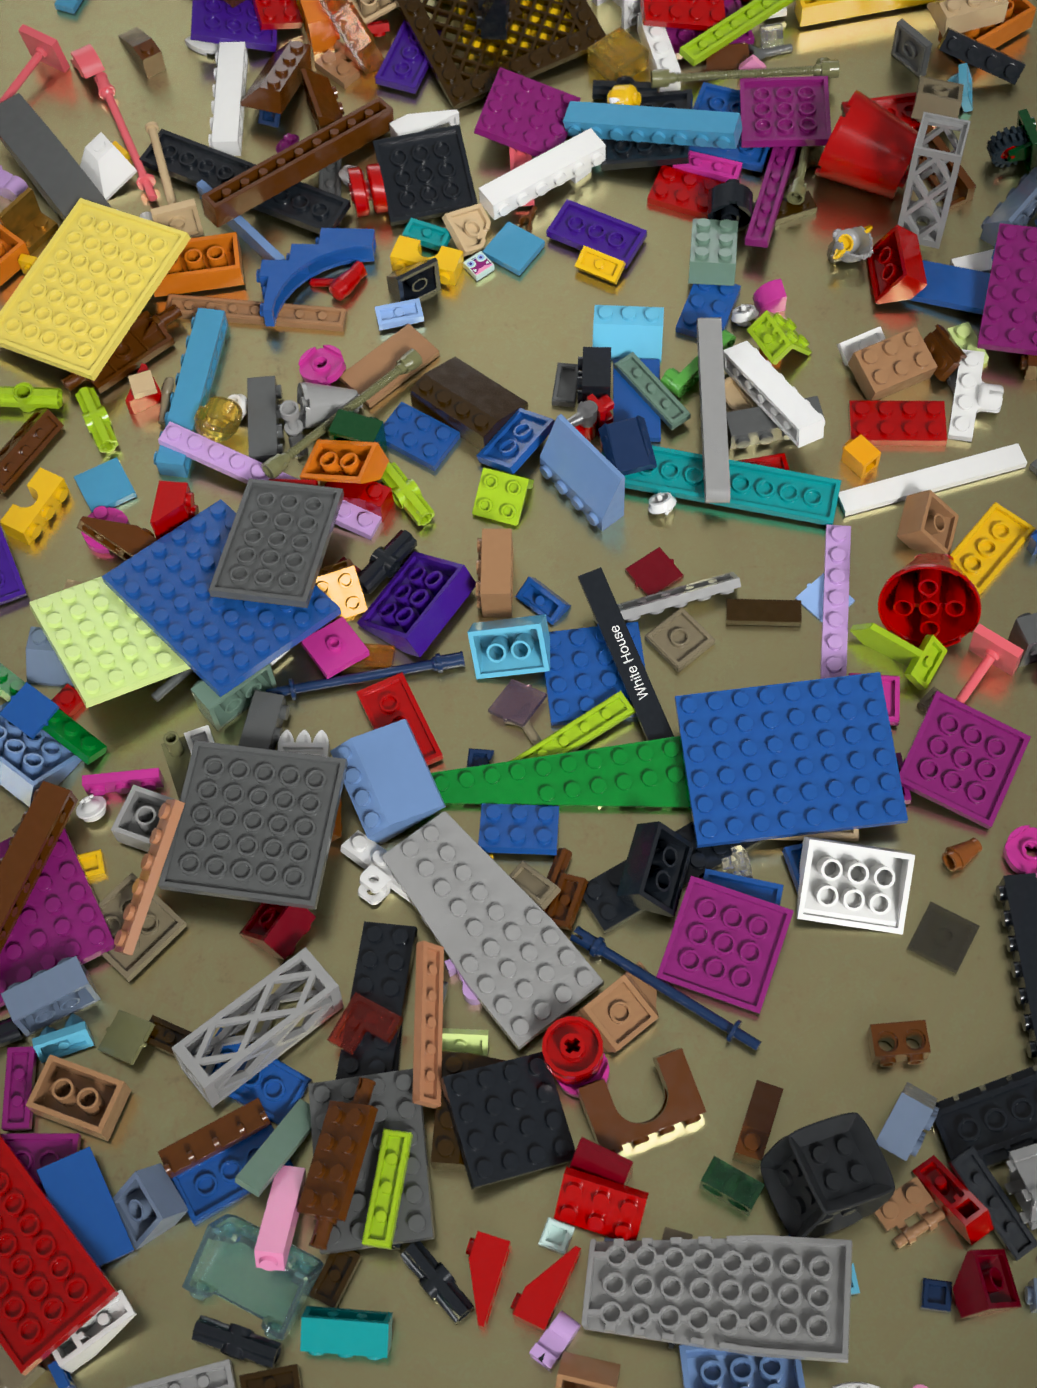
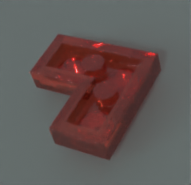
M355 992L327 1040L334 1046L353 1055L366 1031L390 1044L402 1024L403 1018Z

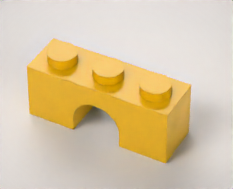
M399 235L391 252L390 260L392 270L396 271L436 257L439 266L440 283L456 286L463 270L464 256L461 250L441 246L437 255L424 257L422 256L420 240Z
M41 467L27 484L36 502L29 507H19L12 504L0 520L6 535L27 545H30L40 535L45 523L53 517L56 508L67 498L69 492L64 478Z

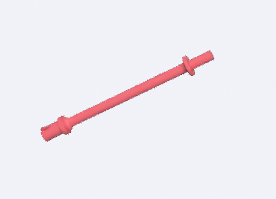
M105 72L95 74L94 81L98 87L99 97L106 100L135 169L138 171L139 178L136 184L139 189L145 190L150 201L157 200V195L153 186L156 180L152 174H147L142 161L139 160L138 151L113 97L116 93L115 88L110 84Z

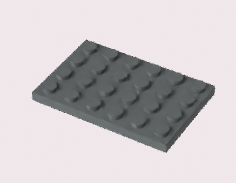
M249 478L209 588L210 596L308 608L344 497L343 489Z
M413 1069L308 1084L314 1155L330 1101L347 1103L353 1101L359 1077L368 1078L376 1082L369 1105L377 1108L378 1112L346 1221H337V1225H333L327 1250L320 1249L322 1255L374 1248L363 1245L362 1239L384 1129L411 1132L413 1134L392 1245L435 1239L423 1106L412 1103Z

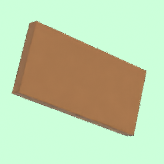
M407 324L343 372L339 379L347 388L355 389L358 394H362V392L390 372L403 354L410 349L416 350L420 354L423 363L415 370L399 375L364 402L366 406L371 408L440 356L439 350L414 327Z

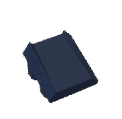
M637 415L635 418L619 422L604 423L598 429L602 452L605 454L606 459L624 476L657 467L645 418Z

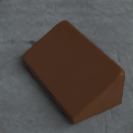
M748 43L728 44L706 58V72L738 70L739 65L749 57Z

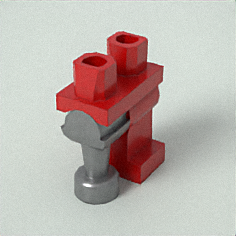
M594 394L587 396V401L579 403L577 413L567 420L588 441H591L596 435L600 437L598 429L604 423L610 424L613 422V415L610 410L614 409V402L607 394L598 399Z

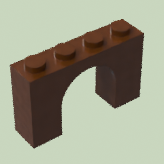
M676 1048L652 1058L664 1088V1101L659 1112L647 1121L635 1123L623 1118L614 1106L604 1078L575 1088L596 1144L612 1152L619 1153L624 1150L622 1145L632 1141L634 1146L650 1140L648 1136L659 1131L660 1135H664L674 1131L675 1124L684 1121L688 1125L701 1120L700 1114L705 1113L706 1109L682 1048Z

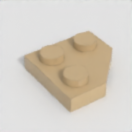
M481 203L446 213L442 217L458 250L463 251V256L480 252L483 249L491 221Z

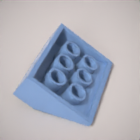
M560 414L557 416L541 452L539 470L546 479H550L555 484L560 494H565L570 499L575 509L581 510L586 515L591 525L597 526L601 531H604L624 516L625 476Z
M9 702L0 705V712ZM0 715V785L30 807L34 792L40 788L43 781L59 785L82 760L43 729L32 740Z
M406 719L350 738L330 751L332 757L347 759L348 765L344 785L367 838L378 844H384L446 807Z
M679 1345L683 1388H805L801 1360L757 1357Z

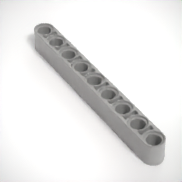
M721 317L697 318L705 503H730Z

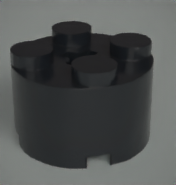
M729 179L726 183L709 189L708 219L738 221V232L749 227L753 215V193L747 186L740 184L737 179Z

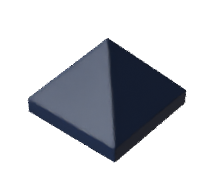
M259 110L258 123L279 128L281 114Z

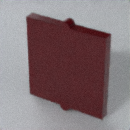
M660 547L625 568L626 573L635 582V587H639L646 596L662 592L684 578L682 572L674 564V560L670 559Z

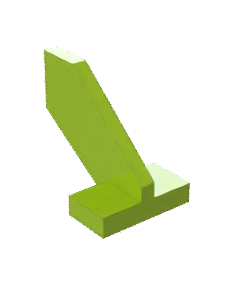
M875 623L855 624L849 630L863 645L908 666L904 675L918 690L927 689L948 651L933 634L925 635L919 648Z

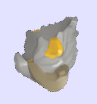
M868 225L866 227L857 226L852 229L841 230L839 228L834 230L832 233L833 241L829 244L827 250L828 259L832 263L840 261L851 263L871 257L873 253V237H871L870 232L873 227Z

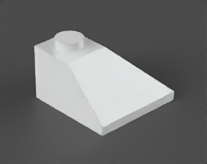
M102 132L84 149L80 167L106 200L138 172Z

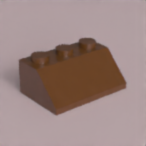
M306 68L301 69L306 100L318 131L342 118L344 109L342 103L336 100L339 99L335 86H331L329 78Z

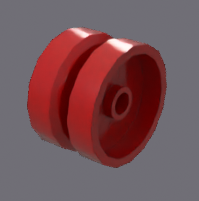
M379 163L366 166V180H364L359 166L347 168L350 182L348 186L357 218L369 216V201H372L373 209L377 214L388 212Z
M567 1016L556 1020L548 1027L542 1040V1054L546 1067L556 1080L565 1084L579 1085L590 1081L599 1072L603 1064L604 1048L599 1030L592 1022L582 1017ZM572 1048H576L578 1050V1052L571 1051V1053H568V1051Z

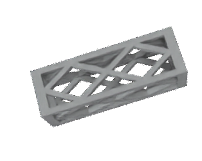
M928 112L923 113L898 221L899 226L917 234L919 245L937 249L940 247L971 121ZM928 125L936 126L935 129L925 135ZM953 130L961 131L959 140H957ZM944 131L954 149L950 152L931 149L927 143ZM920 155L925 156L927 160L918 165ZM949 161L954 162L952 173H950L946 166V163ZM935 172L941 184L929 192L923 180ZM913 190L918 197L917 201L911 200ZM945 198L943 207L936 205V203ZM917 222H925L927 226H919Z
M305 947L172 1047L173 1053L182 1071L213 1108L341 1010L344 1005L339 985ZM307 981L303 989V992L291 993L293 990H295L297 987H299L301 984ZM282 983L280 987L273 994H271L274 984ZM299 1000L296 1008L278 1010L280 1003ZM303 1017H305L304 1020H303L302 1025H301V1026H298V1027H295L296 1024H297ZM285 1018L269 1030L273 1019ZM264 1021L261 1031L254 1033L258 1022ZM249 1024L245 1035L234 1036ZM224 1027L216 1037L212 1038L216 1028ZM241 1043L238 1052L220 1055L223 1046ZM247 1061L245 1069L237 1071L239 1067ZM227 1062L212 1074L215 1064ZM207 1065L205 1071L201 1066Z

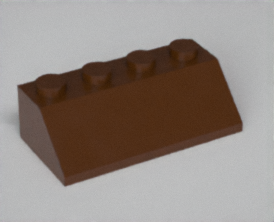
M289 41L275 52L241 100V106L282 114L303 82L301 69L306 68L310 70L312 67L311 45L300 41Z

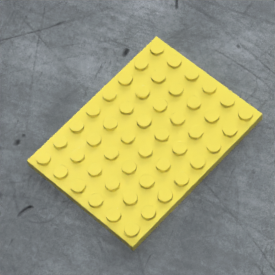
M80 198L0 311V347L95 381L190 241L189 234Z

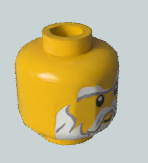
M632 84L615 85L608 92L607 104L639 106L641 104V94Z

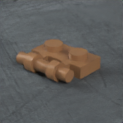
M337 41L334 45V48L338 50L337 53L329 49L315 60L314 63L315 68L346 89L360 77L358 69L361 67L367 70L370 63L365 60L362 54L352 51V47L348 44ZM349 58L352 61L348 63L345 61V59Z
M917 1176L896 1189L892 1197L873 1213L885 1233L894 1227L897 1229L899 1235L892 1239L897 1249L906 1244H913L917 1241L916 1237L927 1230H934L938 1227L937 1223L945 1219L941 1209L938 1208L930 1214L925 1208L934 1200ZM917 1214L920 1221L908 1227L904 1221Z

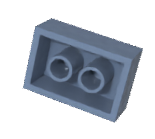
M77 956L64 958L58 962L57 966L49 970H40L31 979L23 983H14L7 988V991L1 993L12 1021L26 1037L101 1000L89 972Z
M907 1082L876 1140L878 1145L907 1161L910 1154L915 1157L926 1135L923 1129L927 1131L931 1129L940 1109L935 1106L937 1098Z

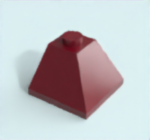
M1005 1249L967 1251L952 1288L955 1296V1305L960 1313V1317H980L1022 1307Z

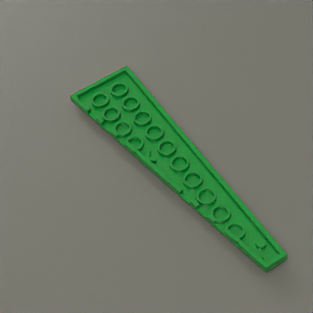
M680 736L431 773L444 803L450 805H482V803L563 807L606 806L691 809Z

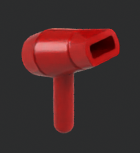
M356 261L350 269L337 278H312L309 280V285L311 287H329L330 294L336 300L342 301L352 293L361 279L367 275L364 264Z

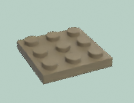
M133 873L125 878L99 903L114 938L117 932L122 929L125 920L123 919L124 910L131 903L133 897L132 887L135 880L138 879ZM154 893L133 956L115 952L114 949L102 953L101 956L130 982L187 924Z

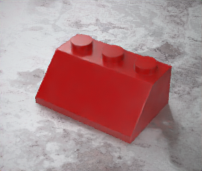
M897 224L873 246V253L871 257L867 258L875 303L877 304L912 299L927 286L918 236Z

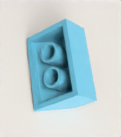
M595 305L592 347H611V360L622 359L631 352H634L639 359H660L661 362L664 307Z
M546 614L476 622L472 624L467 632L476 679L550 671V635Z

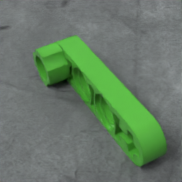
M727 330L722 331L723 350L732 347L736 341V336ZM698 355L681 372L674 368H669L660 380L671 393L679 398L685 395L699 381Z

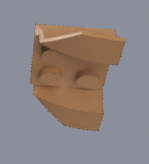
M640 961L636 963V965L648 972ZM626 971L619 979L572 1016L582 1017L592 1022L600 1032L604 1052L615 1053L659 1018L656 1010L657 990Z

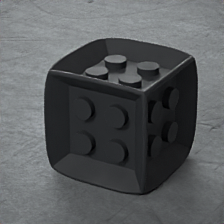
M857 1112L833 1116L792 1132L776 1142L764 1155L760 1164L764 1184L784 1227L791 1237L818 1238L846 1228L876 1212L892 1197L895 1191L893 1176L870 1128Z

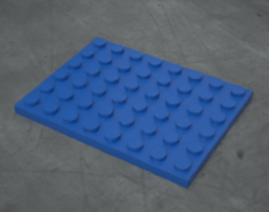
M221 499L102 576L103 582L219 697L225 695L341 614L340 607L316 585L308 608L211 597L209 588L236 516V512Z
M880 672L675 696L674 700L697 848L907 823L908 816Z

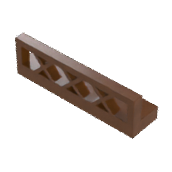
M928 125L925 135L934 129L931 125ZM939 135L927 143L931 149L950 152ZM920 156L918 165L927 160V158ZM949 161L946 163V166L950 173H952L954 162ZM961 164L953 192L958 194L960 198L951 201L949 210L972 201L976 185ZM935 172L926 178L933 189L941 184L936 180Z
M49 409L36 410L0 450V493H5L64 426Z

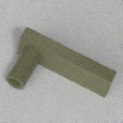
M169 731L165 733L163 737L164 743L161 745L180 801L191 753L185 736L179 738L176 732Z

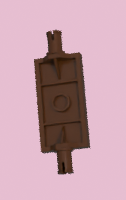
M173 304L159 315H151L147 310L137 317L95 381L71 373L61 379L62 384L71 392L74 388L87 381L100 394L137 370L141 363H147L175 344L173 337L167 332L166 326L182 317L180 309Z
M358 1078L353 1101H349V1103L330 1101L296 1211L303 1215L313 1216L317 1220L311 1241L309 1242L311 1247L327 1250L333 1225H337V1221H346L378 1112L377 1108L369 1105L374 1086L376 1085V1082L371 1079Z

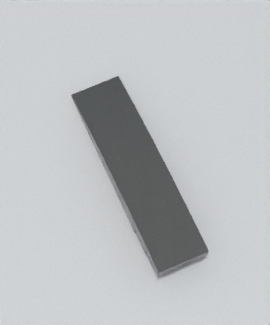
M20 93L0 103L1 142L52 210L58 213L63 221L80 198L112 208L87 174Z

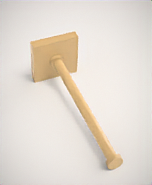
M153 121L148 122L145 125V129L150 136L168 205L150 209L153 221L187 232L190 238L203 236L204 232L194 198L176 202L158 136V124Z

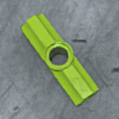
M21 382L15 386H0V407H15L26 413L32 412L37 408L60 409L63 403V392L61 388L32 387L27 382Z
M86 386L80 388L75 396L83 412L82 416L89 433H92L100 452L110 453L119 444L111 428L112 424L105 407L101 405L94 387L89 388Z
M388 462L381 480L385 486L392 488L393 500L400 509L404 508L417 526H425L430 523L435 513L422 497L416 482L413 479H408L395 462Z

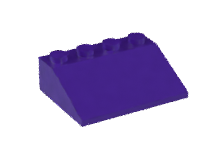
M414 551L358 620L357 624L400 651L421 657L476 587V582L465 565Z

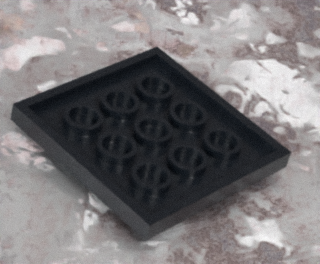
M692 89L641 94V104L639 106L692 109L693 92ZM602 139V142L606 145V160L600 164L602 171L689 163L690 146Z
M460 124L373 141L377 163H379L384 183L391 226L408 223L410 218L425 220L441 217L446 213L478 204Z
M542 1052L444 1076L440 1079L471 1189L572 1162L576 1151L553 1075L546 1067Z

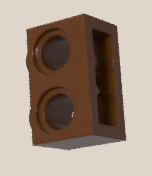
M925 1020L870 1024L867 1036L872 1064L890 1067L896 1065V1062L907 1061L910 1065H916L927 1060L931 1053ZM915 1039L919 1043V1048L909 1047L906 1040ZM887 1041L892 1046V1050H882L878 1042Z

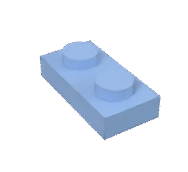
M419 298L375 307L379 331L424 322Z

